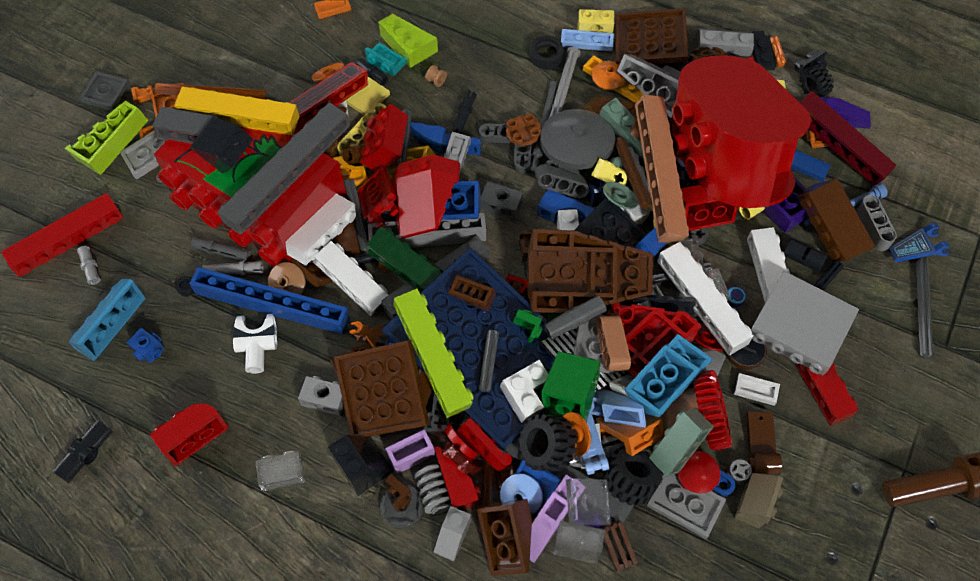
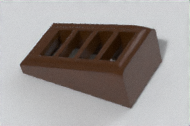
M456 275L448 292L449 295L487 312L496 296L494 288ZM462 283L464 284V287L461 293L457 292ZM471 287L469 295H466L468 288ZM479 291L477 298H474L476 292Z

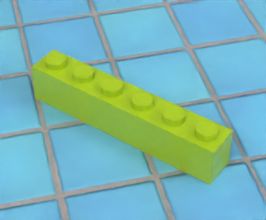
M418 289L395 297L393 306L409 339L412 340L413 348L448 418L470 408L473 403V395L470 389L465 388L462 382L464 377L461 370L456 369L453 363L455 361L451 350H447L444 345L446 342L442 331L438 332L435 326L437 324L435 316L432 312L429 313L426 307L428 303L424 294H420Z

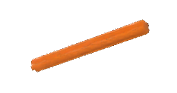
M156 83L155 92L157 94L179 95L183 86L208 91L217 90L221 93H232L239 96H251L266 100L265 90Z

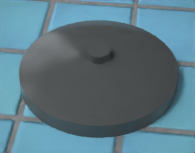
M570 109L556 113L545 122L541 130L540 143L545 155L554 163L570 169H588L595 167L599 158L608 159L614 148L615 133L610 123L599 114L583 109Z

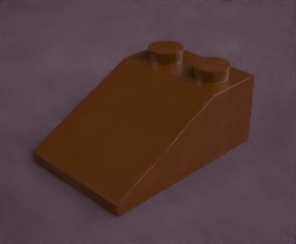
M528 499L492 503L478 508L477 512L491 576L528 573L532 518Z

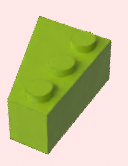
M391 14L378 22L380 36L396 53L406 58V64L409 68L438 52L437 37L404 19Z

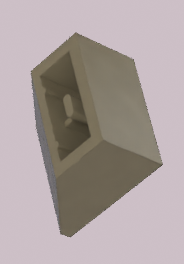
M752 473L747 479L734 518L759 529L765 523L768 524L770 518L773 519L778 509L775 502L777 498L780 499L784 490V486L781 485L783 477Z

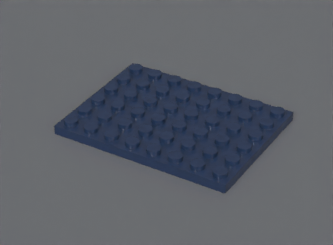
M469 248L421 294H424L428 305L426 307L429 313L432 312L437 322L435 326L438 332L442 331L446 342L444 345L446 349L451 350L455 358L453 363L456 369H460L463 374L464 381L462 382L465 388H469L473 395L471 407L463 412L473 421L477 422L481 429L504 450L517 437L520 430L524 428L523 424L525 422H520L499 386L504 379L538 360L541 361L547 373H550L554 359L540 344L541 341L548 338L543 324L548 321L539 312H532L534 316L542 319L539 326L543 327L538 339L534 338L532 343L528 342L531 330L514 324L513 320L518 309L531 311L530 304L477 253ZM456 275L495 289L496 296L488 312L448 294ZM461 283L457 292L461 293L464 284ZM471 287L468 288L466 295H469ZM479 291L476 292L474 298H477ZM398 315L382 329V332L393 343L410 340ZM488 330H495L499 332L491 389L489 392H482L479 390L487 332ZM414 350L417 367H419L425 373L419 361V358ZM543 387L534 391L541 403Z

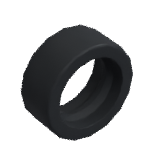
M545 35L538 37L531 44L530 58L532 63L540 69L549 70L556 68L563 59V44L558 38ZM541 48H551L557 54L546 58L538 55L537 51Z

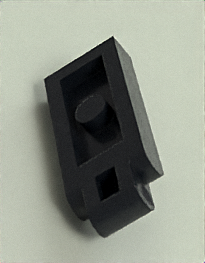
M764 30L753 31L754 48L752 52L755 62L763 66L767 71L775 70L776 63L769 36H765Z

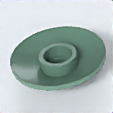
M607 182L604 185L603 192L605 196L615 205L625 209H635L639 203L636 195L630 188L617 182Z

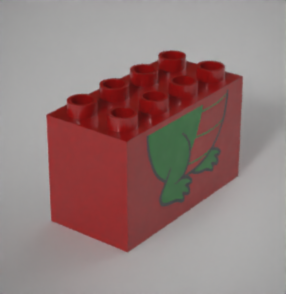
M240 127L253 140L234 167L223 174L190 149L192 145L190 143L168 139L153 154L162 169L157 176L167 187L173 190L169 197L179 208L187 211L192 206L199 210L198 216L205 224L213 229H217L220 224L229 229L227 232L229 237L243 248H246L250 243L259 248V256L273 267L277 266L280 262H291L292 257L287 255L285 242L335 194L348 200L339 162L323 153L240 235L222 222L218 211L224 203L228 202L235 195L238 189L242 188L249 181L251 176L257 174L264 164L270 161L277 154L278 150L291 140L292 135Z

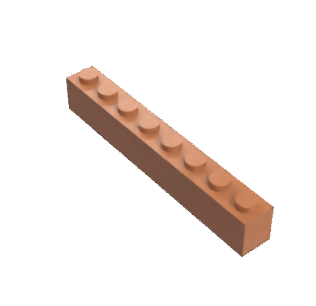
M644 94L635 104L657 239L658 242L678 243L689 236V228L686 222V211L682 200L673 140L670 133V123L667 117V107L664 97Z

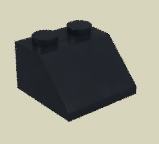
M212 117L190 149L223 174L234 167L253 138L239 126Z

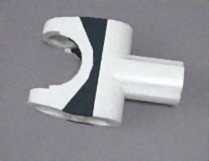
M267 314L264 324L254 330L246 327L244 315L237 316L233 330L234 351L246 352V372L252 374L261 373L264 371V350L277 349L278 333L274 314Z

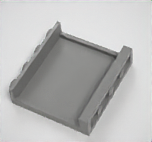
M783 271L751 328L752 339L757 343L770 347L776 353L789 357L794 363L808 367L813 373L824 376L831 367L859 309Z

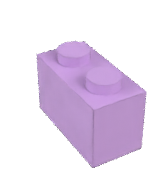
M425 429L385 448L396 474L435 456L434 447Z

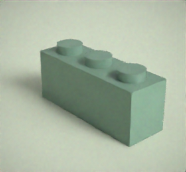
M696 408L687 411L682 410L675 419L677 421L664 432L665 437L653 447L654 452L649 458L666 477L678 473L714 427Z

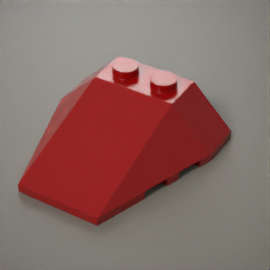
M431 154L398 164L391 182L397 196L394 203L397 205L399 212L395 215V219L402 239L438 230L446 211L445 204L452 197L453 193L451 190L454 183L457 184L459 180V161Z

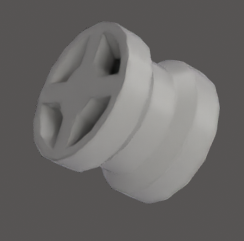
M738 459L731 463L726 474L734 479L736 485H741L750 477L752 469L748 462Z

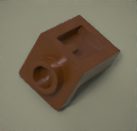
M390 474L385 480L388 487L386 490L395 498L399 496L393 503L394 510L398 512L401 508L404 510L410 504L412 494L411 490Z

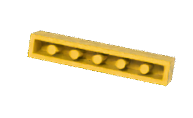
M182 86L174 105L178 110L194 111L204 115L211 114L218 117V119L239 127L292 136L300 117L297 106L289 102L283 103L270 99L264 100L251 96L226 94L213 90H201L195 87Z

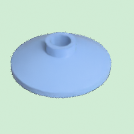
M521 473L514 474L502 484L500 490L501 502L517 500L516 494H520L522 499H528L531 515L538 511L543 501V493L539 483L533 477Z

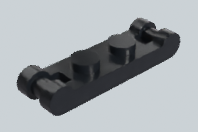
M647 295L624 301V305L632 306V302H636L637 305L662 308L665 311H684L695 319L693 307L696 305V298L691 296L683 298ZM679 306L685 307V310H679Z

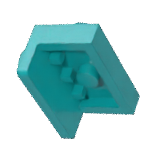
M378 43L373 49L369 47L365 49L366 60L371 65L379 67L384 73H389L392 76H395L407 63L405 57L381 43Z

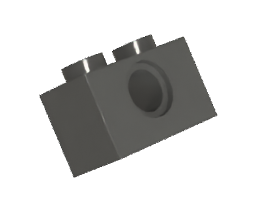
M487 181L481 195L480 210L516 220L523 202V192L515 188L504 187L499 183Z

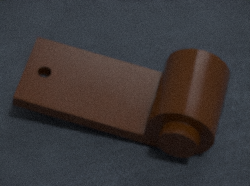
M747 412L750 457H748L747 462L751 466L752 473L780 475L782 472V458L780 453H776L773 412Z

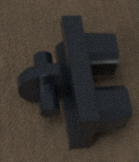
M824 49L819 52L812 50L807 54L805 61L801 59L795 61V70L800 72L801 75L803 71L817 64L824 66L825 70L827 66L825 61L827 51Z

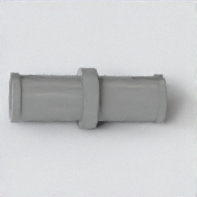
M81 246L77 249V253L81 261L80 267L85 272L87 283L91 285L98 284L101 279L96 269L97 263L92 258L90 247Z

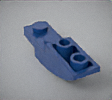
M410 123L411 136L424 146H429L433 151L445 155L451 137L450 134H447V128L438 125ZM470 137L471 144L466 154L480 156L482 150L481 139Z

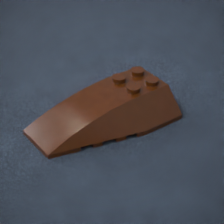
M532 230L528 249L527 293L531 312L564 313L596 296H600L604 304L608 305L652 294L653 253L619 245L615 242L602 240L574 230Z

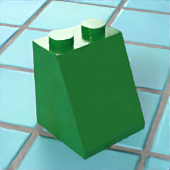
M558 351L542 390L543 415L563 417L567 413L575 412L580 414L587 422L600 376V361Z

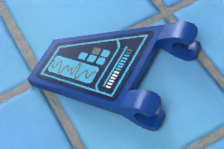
M935 222L930 223L889 247L895 263L931 255H949L947 248L950 245L948 242L943 241L932 246L928 236L936 237L939 235L938 230H934L939 229L938 224Z

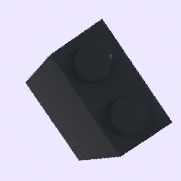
M345 435L328 446L335 463L357 496L394 472L371 437Z

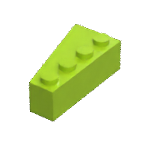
M124 101L106 115L107 119L105 121L97 122L92 126L94 129L87 135L82 134L77 138L78 142L72 146L69 144L64 149L78 162L101 175L149 121L139 108L127 101Z

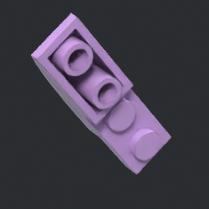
M568 475L563 478L532 523L530 561L533 563L536 562L585 488Z

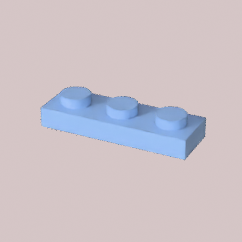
M562 29L561 42L563 47L612 51L614 33Z

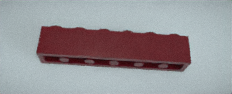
M812 90L800 102L810 114L811 123L809 129L873 186L882 182L895 168L896 164L889 157L882 153Z

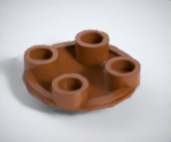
M528 113L525 116L509 119L507 121L506 135L516 145H531L541 137L542 126L533 114Z

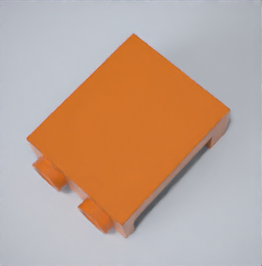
M645 414V427L605 422L604 416L596 419V424H600V435L606 436L611 434L623 441L626 453L630 456H634L665 437L663 422L660 417Z

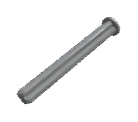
M575 47L567 49L568 56L550 117L562 111L576 60L581 54L580 50Z

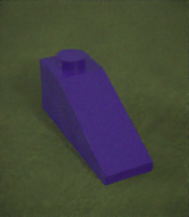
M820 97L854 128H871L869 111L840 98Z

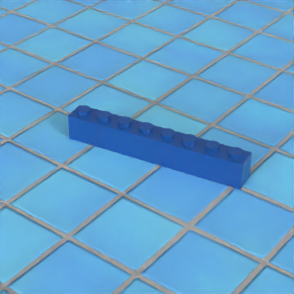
M197 267L190 282V286L196 295L265 314L273 313L275 317L344 335L350 320L347 307Z

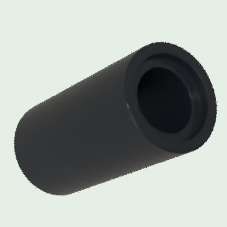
M791 238L784 251L785 257L818 273L828 256Z

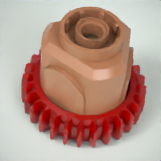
M714 370L702 371L695 378L694 387L686 388L660 416L664 432L677 421L675 418L682 410L687 411L696 408L714 426L703 441L707 440L709 448L712 450L726 449L732 445V436L720 383Z

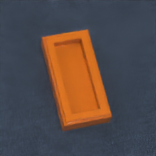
M323 0L314 3L319 19L351 11L348 0Z

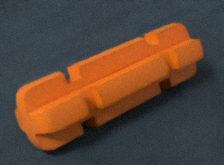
M772 36L770 43L774 59L776 60V66L784 67L786 59L779 37Z

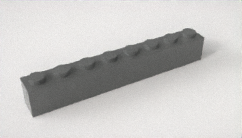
M330 102L324 108H321L318 114L311 121H308L299 133L295 134L284 147L280 148L277 154L270 161H267L257 174L251 176L249 181L242 188L238 189L228 202L221 206L218 213L222 222L242 235L350 127L348 114Z

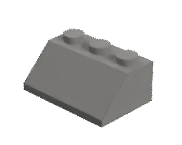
M698 28L697 48L710 47L709 50H714L717 47L723 49L728 56L738 54L739 56L751 57L754 48V34L742 31Z

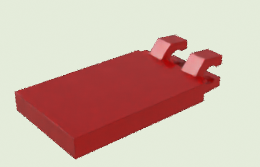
M381 166L357 189L364 219L371 224L376 223L378 229L385 225L384 219L380 216L384 211L389 209L393 217L399 212L397 205L394 203L397 196L389 173L385 167Z

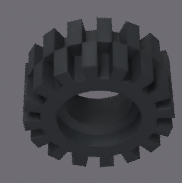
M819 64L806 69L800 75L801 88L804 87L805 90L803 92H807V95L812 90L819 97H824L832 92V88H834L832 84L834 81L830 79L832 77L831 74L828 75V70H824V66Z

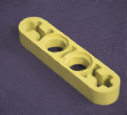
M382 103L373 105L337 146L340 156H342L343 149L347 146L364 143L363 138L367 130L364 124L370 117L377 115L376 112L386 108V105ZM355 134H361L362 138L355 140L353 139V136Z

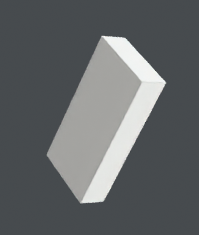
M739 373L734 395L775 406L780 384Z

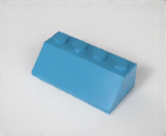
M121 279L112 287L111 292L105 299L100 301L95 311L86 318L84 324L72 335L68 342L76 351L93 361L103 352L146 299L134 281L131 279Z

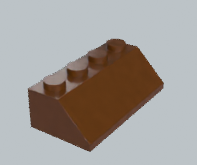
M838 178L814 184L797 195L800 205L805 209L811 224L818 232L820 240L824 243L833 261H846L875 247Z

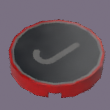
M450 422L445 428L447 436L452 443L460 447L459 449L464 455L474 459L480 453L457 430L460 427Z

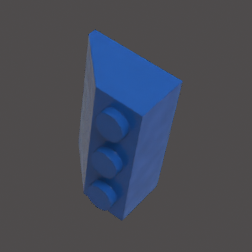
M458 181L457 184L454 183L451 190L453 194L451 199H448L445 204L446 211L442 220L479 219L481 209L479 181Z

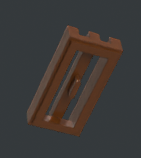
M619 520L600 529L615 571L619 572L623 568L630 567L629 565L637 564L622 521ZM617 527L621 535L622 541L624 543L625 549L627 551L629 557L628 560L625 556L619 537L617 535L615 529ZM607 531H611L622 563H619Z

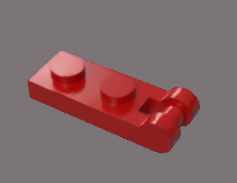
M471 418L457 429L496 471H502L511 464V455L503 453L496 446V442L482 431L480 425Z

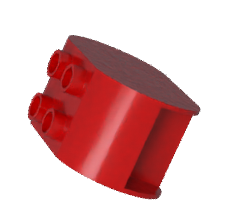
M736 56L700 58L687 64L679 75L676 103L673 105L671 132L674 155L679 157L685 164L690 179H696L710 196L723 203L743 208H762L775 205L789 197L794 190L795 177L791 172V166L798 139L808 131L811 117L809 112L760 64Z

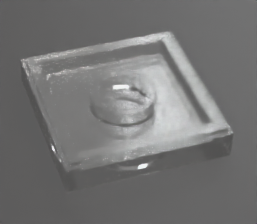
M567 479L569 526L611 525L607 480Z

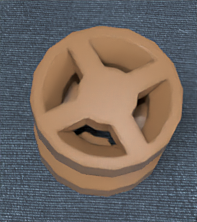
M432 65L427 70L425 79L428 82H433L436 87H440L446 80L447 72L439 70L436 65Z

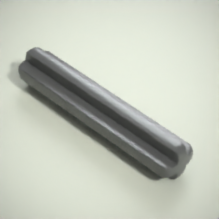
M488 330L479 383V390L482 392H489L491 389L499 332L495 330Z

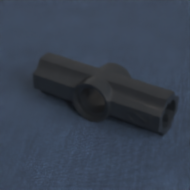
M97 420L82 438H77L71 443L68 448V454L52 472L69 484L84 465H89L95 460L98 455V449L113 431Z

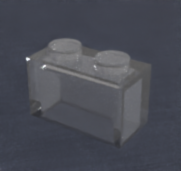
M286 451L280 456L267 455L262 457L261 460L255 461L258 486L262 491L306 482L303 460L299 452Z

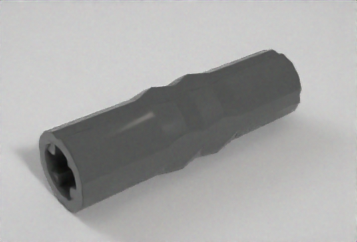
M596 296L543 324V327L548 337L553 340L606 312L607 309L601 297Z

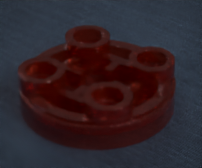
M449 440L442 451L443 455L449 460L453 459L458 463L457 468L463 474H477L482 469L480 461L476 457L471 459L460 451V447Z

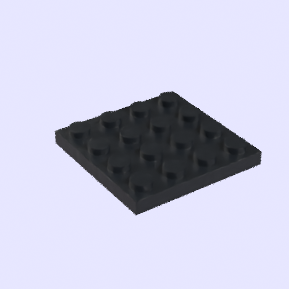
M607 197L574 230L585 235L595 236L602 240L612 241L632 248L647 235L633 219ZM661 249V250L653 257V261L659 256L660 252H662L663 249Z

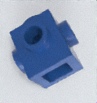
M142 328L126 342L134 351L132 354L141 362L146 360L150 364L158 359L164 350L160 343L162 341L161 338L153 332L149 334Z

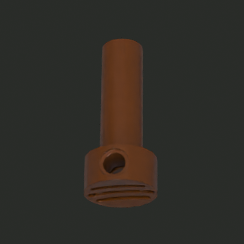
M980 453L956 457L953 461V467L884 481L883 492L890 507H897L962 493L969 500L979 499Z

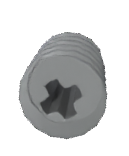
M429 465L414 475L415 480L418 481L417 488L421 489L419 495L424 497L422 504L426 505L424 511L427 514L442 513L448 511L450 506H452L445 505V502L450 500V497L442 496L447 492V488H440L445 482L444 480H437V478L442 476V472H435L440 467L439 465Z

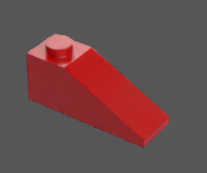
M439 446L434 447L452 507L463 511L478 506V498L482 497L479 486H474L472 479Z

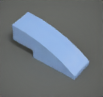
M599 389L595 392L590 409L592 415L604 416L605 422L637 427L646 426L644 407L627 396L604 389Z

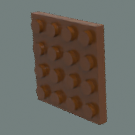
M686 9L616 13V64L620 65L624 54H632L651 64L688 62Z
M412 340L334 357L350 435L367 437L430 424Z

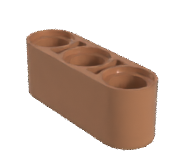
M598 316L596 319V331L605 370L628 371L631 359L621 317Z

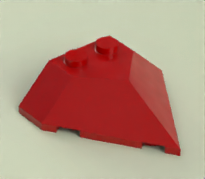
M619 302L613 303L615 316L621 317L630 354L631 365L628 372L634 378L664 345H668L677 334L692 343L701 328V324L684 311L671 312L665 311L662 308L634 304L628 306L621 305Z

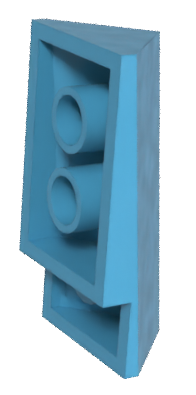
M677 334L668 345H664L625 388V392L630 399L644 407L645 414L660 417L707 367L713 358Z

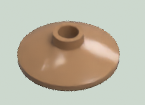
M290 262L280 263L275 266L268 278V286L302 295L306 285L302 269ZM283 278L286 280L285 285H282Z

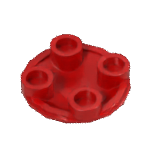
M695 451L677 473L681 487L698 494L711 492L719 483L721 475L716 460L709 454L701 451Z

